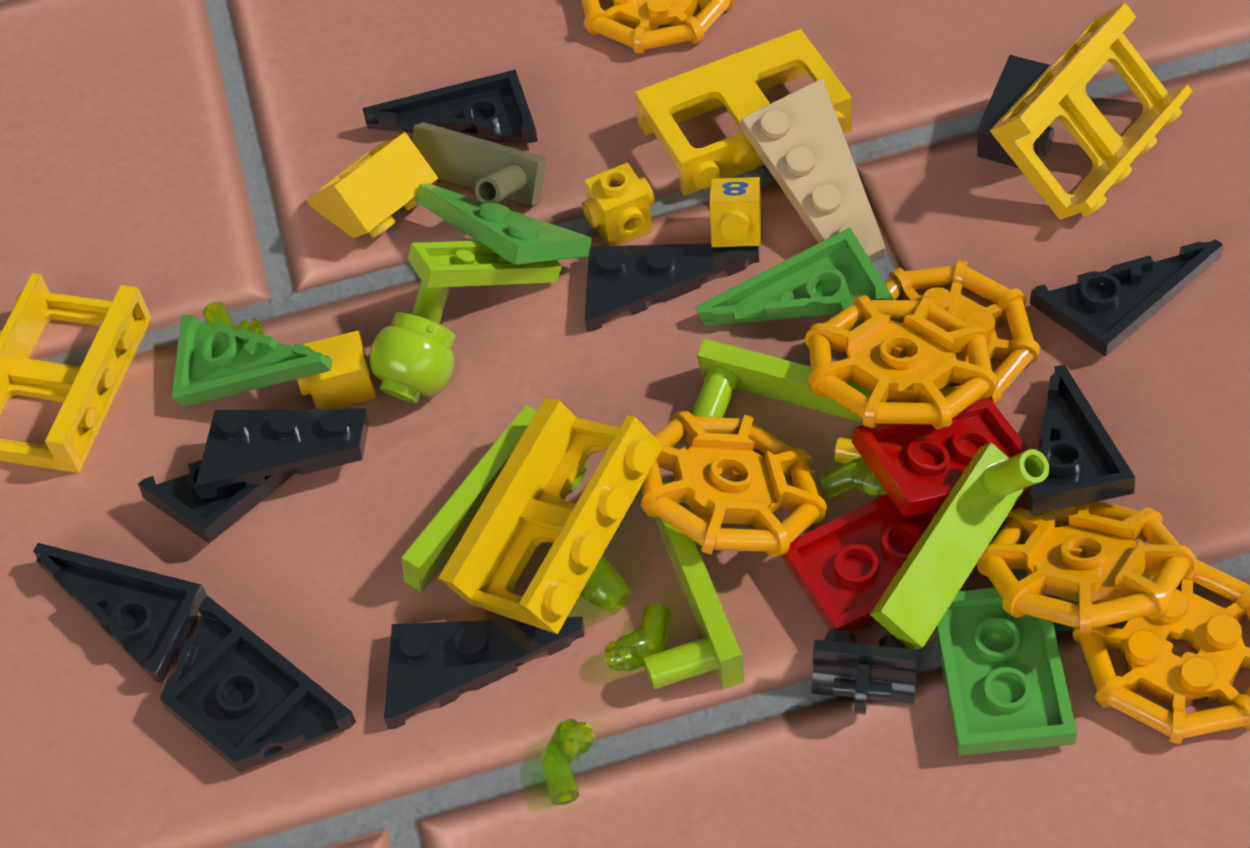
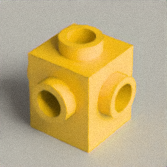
M628 162L584 180L587 200L582 202L583 213L590 227L597 229L607 246H620L653 232L650 205L655 203L652 189L645 177L638 179Z

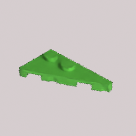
M419 184L417 203L514 265L589 256L592 238L587 235L511 211L508 207L501 204H482L477 199L432 184Z
M849 227L695 306V309L704 326L832 315L838 314L851 306L853 299L858 296L866 295L870 300H893V297Z
M187 314L181 316L172 399L181 406L187 407L331 371L332 359L321 352L316 353L310 347L296 343L294 346L278 343L270 336L244 329L235 331L229 325L218 322L216 326L203 323L196 317Z

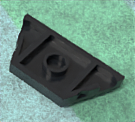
M209 596L202 600L198 609L202 616L193 638L185 639L178 655V667L169 676L160 697L163 706L169 713L238 772L347 730L356 723L351 710Z

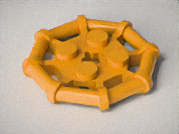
M581 0L585 15L583 25L591 35L601 34L633 48L636 54H645L647 49L689 41L692 44H697L703 41L704 33L724 11L732 9L736 0H602L611 1L613 6L604 11L600 7L599 0ZM699 9H703L696 17H694V14ZM669 24V27L658 29L660 25Z
M958 260L956 265L910 271L897 268L889 272L885 285L892 294L893 300L897 298L900 300H922L924 296L935 298V304L972 326H983L989 333L991 338L988 346L990 362L994 359L1003 360V362L994 371L998 378V385L994 394L987 398H980L977 401L990 398L995 405L1002 401V394L1025 367L1037 361L1040 345L1033 339L1025 309L1027 297L1020 289H1009L969 268L968 262ZM952 285L950 291H948L945 288H940L942 286ZM964 287L994 304L985 308L963 296ZM931 288L928 289L921 296H919L918 293L915 291L918 289ZM1007 319L1012 340L998 339L995 324ZM890 320V323H904V321ZM963 351L955 353L957 360L969 363L968 355H965ZM960 386L945 387L940 389V392L946 397ZM918 399L916 403H923V402H922L920 399Z
M866 295L858 296L853 299L851 306L825 323L813 324L805 336V342L810 348L811 374L808 378V385L811 390L818 396L829 397L862 418L863 425L870 428H876L877 424H932L936 429L949 427L953 417L978 399L993 395L998 385V378L991 368L988 351L991 338L984 327L968 324L936 305L935 298L924 296L922 300H870ZM890 320L904 321V323H890ZM831 351L844 352L847 359L832 362ZM963 351L965 355H968L969 363L957 360L955 353ZM854 381L872 393L870 398L846 382ZM950 382L961 385L946 397L940 392V389ZM918 399H920L923 403H916V402H917Z
M681 411L673 414L671 422L654 434L664 447L641 486L643 493L641 507L649 517L661 518L701 545V552L711 555L713 550L766 552L771 557L784 555L788 552L790 544L810 525L817 524L824 519L827 505L825 500L818 494L810 468L812 457L803 448L795 449L758 426L753 422L754 417L744 414L743 419L693 416L688 411ZM678 442L688 443L690 448L686 450L684 446L679 450L673 448V446ZM756 448L757 450L765 454V457H762L761 455L753 451V449ZM659 468L673 472L675 482L663 485ZM784 474L787 478L792 479L794 487L787 485ZM721 475L730 476L731 481L726 480ZM679 503H686L688 505V510L681 506ZM779 507L793 511L781 523L773 514ZM721 524L754 525L756 529H735L720 527Z
M1098 501L1032 515L1030 510L1020 507L1013 509L1005 518V525L988 545L976 566L981 574L990 579L1003 599V609L1013 617L1019 618L1028 615L1080 629V635H1092V629L1144 616L1158 619L1169 611L1170 598L1181 580L1192 573L1195 562L1192 551L1180 545L1163 525L1160 512L1149 507L1136 510ZM1069 523V525L1055 528V526ZM1020 541H1026L1025 544H1018ZM1142 541H1148L1151 545H1145ZM1010 569H1025L1028 576L1018 581ZM1144 570H1160L1153 582L1141 576ZM1050 594L1065 599L1079 602V605L1043 595ZM1118 595H1127L1126 597L1118 598Z
M1193 553L1194 570L1190 575L1181 580L1179 590L1176 589L1169 600V611L1158 619H1151L1147 616L1128 620L1123 629L1107 626L1092 629V635H1080V629L1073 627L1072 634L1073 639L1081 645L1096 686L1095 700L1103 708L1111 706L1168 736L1169 743L1181 744L1185 738L1239 727L1250 730V686L1245 694H1239L1231 685L1241 668L1250 669V647L1244 645L1241 637L1242 629L1239 621L1247 616L1250 620V585L1197 560L1195 553ZM1144 570L1141 576L1153 582L1160 570ZM1193 582L1234 603L1227 608H1223L1194 594ZM1118 595V598L1126 597L1127 595ZM1174 639L1186 640L1197 650V654L1187 651L1182 657L1176 656L1172 653L1173 644L1170 641ZM1107 649L1119 650L1122 659L1125 656L1129 666L1128 673L1122 677L1116 676ZM1140 689L1171 705L1170 711L1134 693V691ZM1208 697L1207 702L1217 700L1222 705V707L1187 714L1185 706L1192 705L1194 699Z

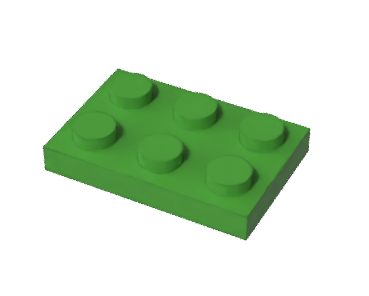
M996 588L959 591L935 628L958 756L1073 745L1076 742L1077 730L1053 622L1028 615L1019 618L1013 617L1003 609V599Z

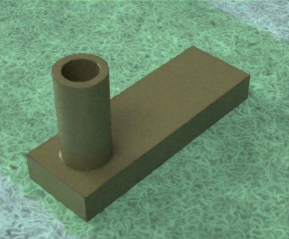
M425 122L414 126L412 142L438 179L474 189L477 199L482 204L498 203L508 199L532 207L540 202L546 157Z

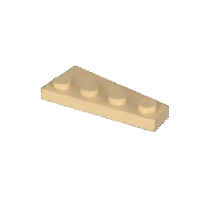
M823 78L741 119L740 129L818 243L850 227L871 262L883 256L886 246Z

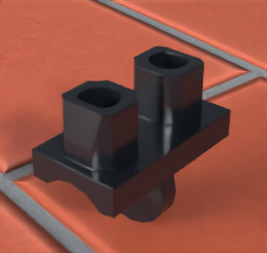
M830 629L824 640H814L811 694L855 698L854 714L866 715L868 699L914 704L918 649H909L894 635H886L884 638L879 639V646L857 644V637L850 631Z

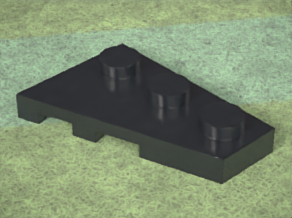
M366 408L214 410L195 485L199 499L218 496L217 488L244 481L247 488L266 484L265 476L294 470L296 473L304 475L363 460L369 426Z

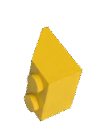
M403 132L373 147L305 200L311 208L353 239L367 233L374 238L395 223L391 215L404 206L409 211L419 204L416 202L419 184H432L438 177L406 132Z

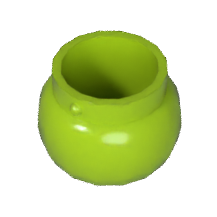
M396 312L391 326H386L376 336L370 352V368L372 373L382 381L379 389L390 396L414 404L418 403L420 396L433 397L439 394L447 386L453 373L455 355L451 349L456 335L449 329L425 318L409 313Z

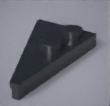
M516 69L362 108L368 129L413 133L415 125L425 122L480 139L524 143L538 142L536 128Z
M1216 239L1211 242L1192 243L1181 246L1177 256L1154 262L1149 255L1111 266L1106 271H1091L1077 276L1076 284L1048 291L1045 284L1040 285L1031 291L1030 304L1106 357L1221 257L1223 244Z
M711 243L590 246L584 318L586 331H595L602 328V319L627 309L630 310L632 315L647 310L654 303L667 302L701 288V279L723 270L727 272L728 276L746 270L749 265L759 262V246L712 247Z
M1065 364L1055 366L1054 374L1050 377L1048 400L1046 410H1044L1038 450L1048 461L1049 473L1044 481L1031 487L1029 510L1032 515L1134 494L1135 475Z
M199 460L188 464L189 474L156 484L154 477L151 476L140 481L138 486L145 500L207 543H210L296 472L290 470L265 476L266 484L251 488L246 487L245 481L217 488L218 496L200 500L195 486L202 461Z
M37 543L33 552L37 557L38 565L155 682L163 683L199 613L198 609L202 600L207 597L203 585Z
M583 616L567 617L558 634L514 619L392 624L384 720L387 728L397 729L405 725L404 717L437 701L440 707L456 701L466 691L479 690L518 671L516 664L545 650L550 655H553L569 647L576 639L585 637Z

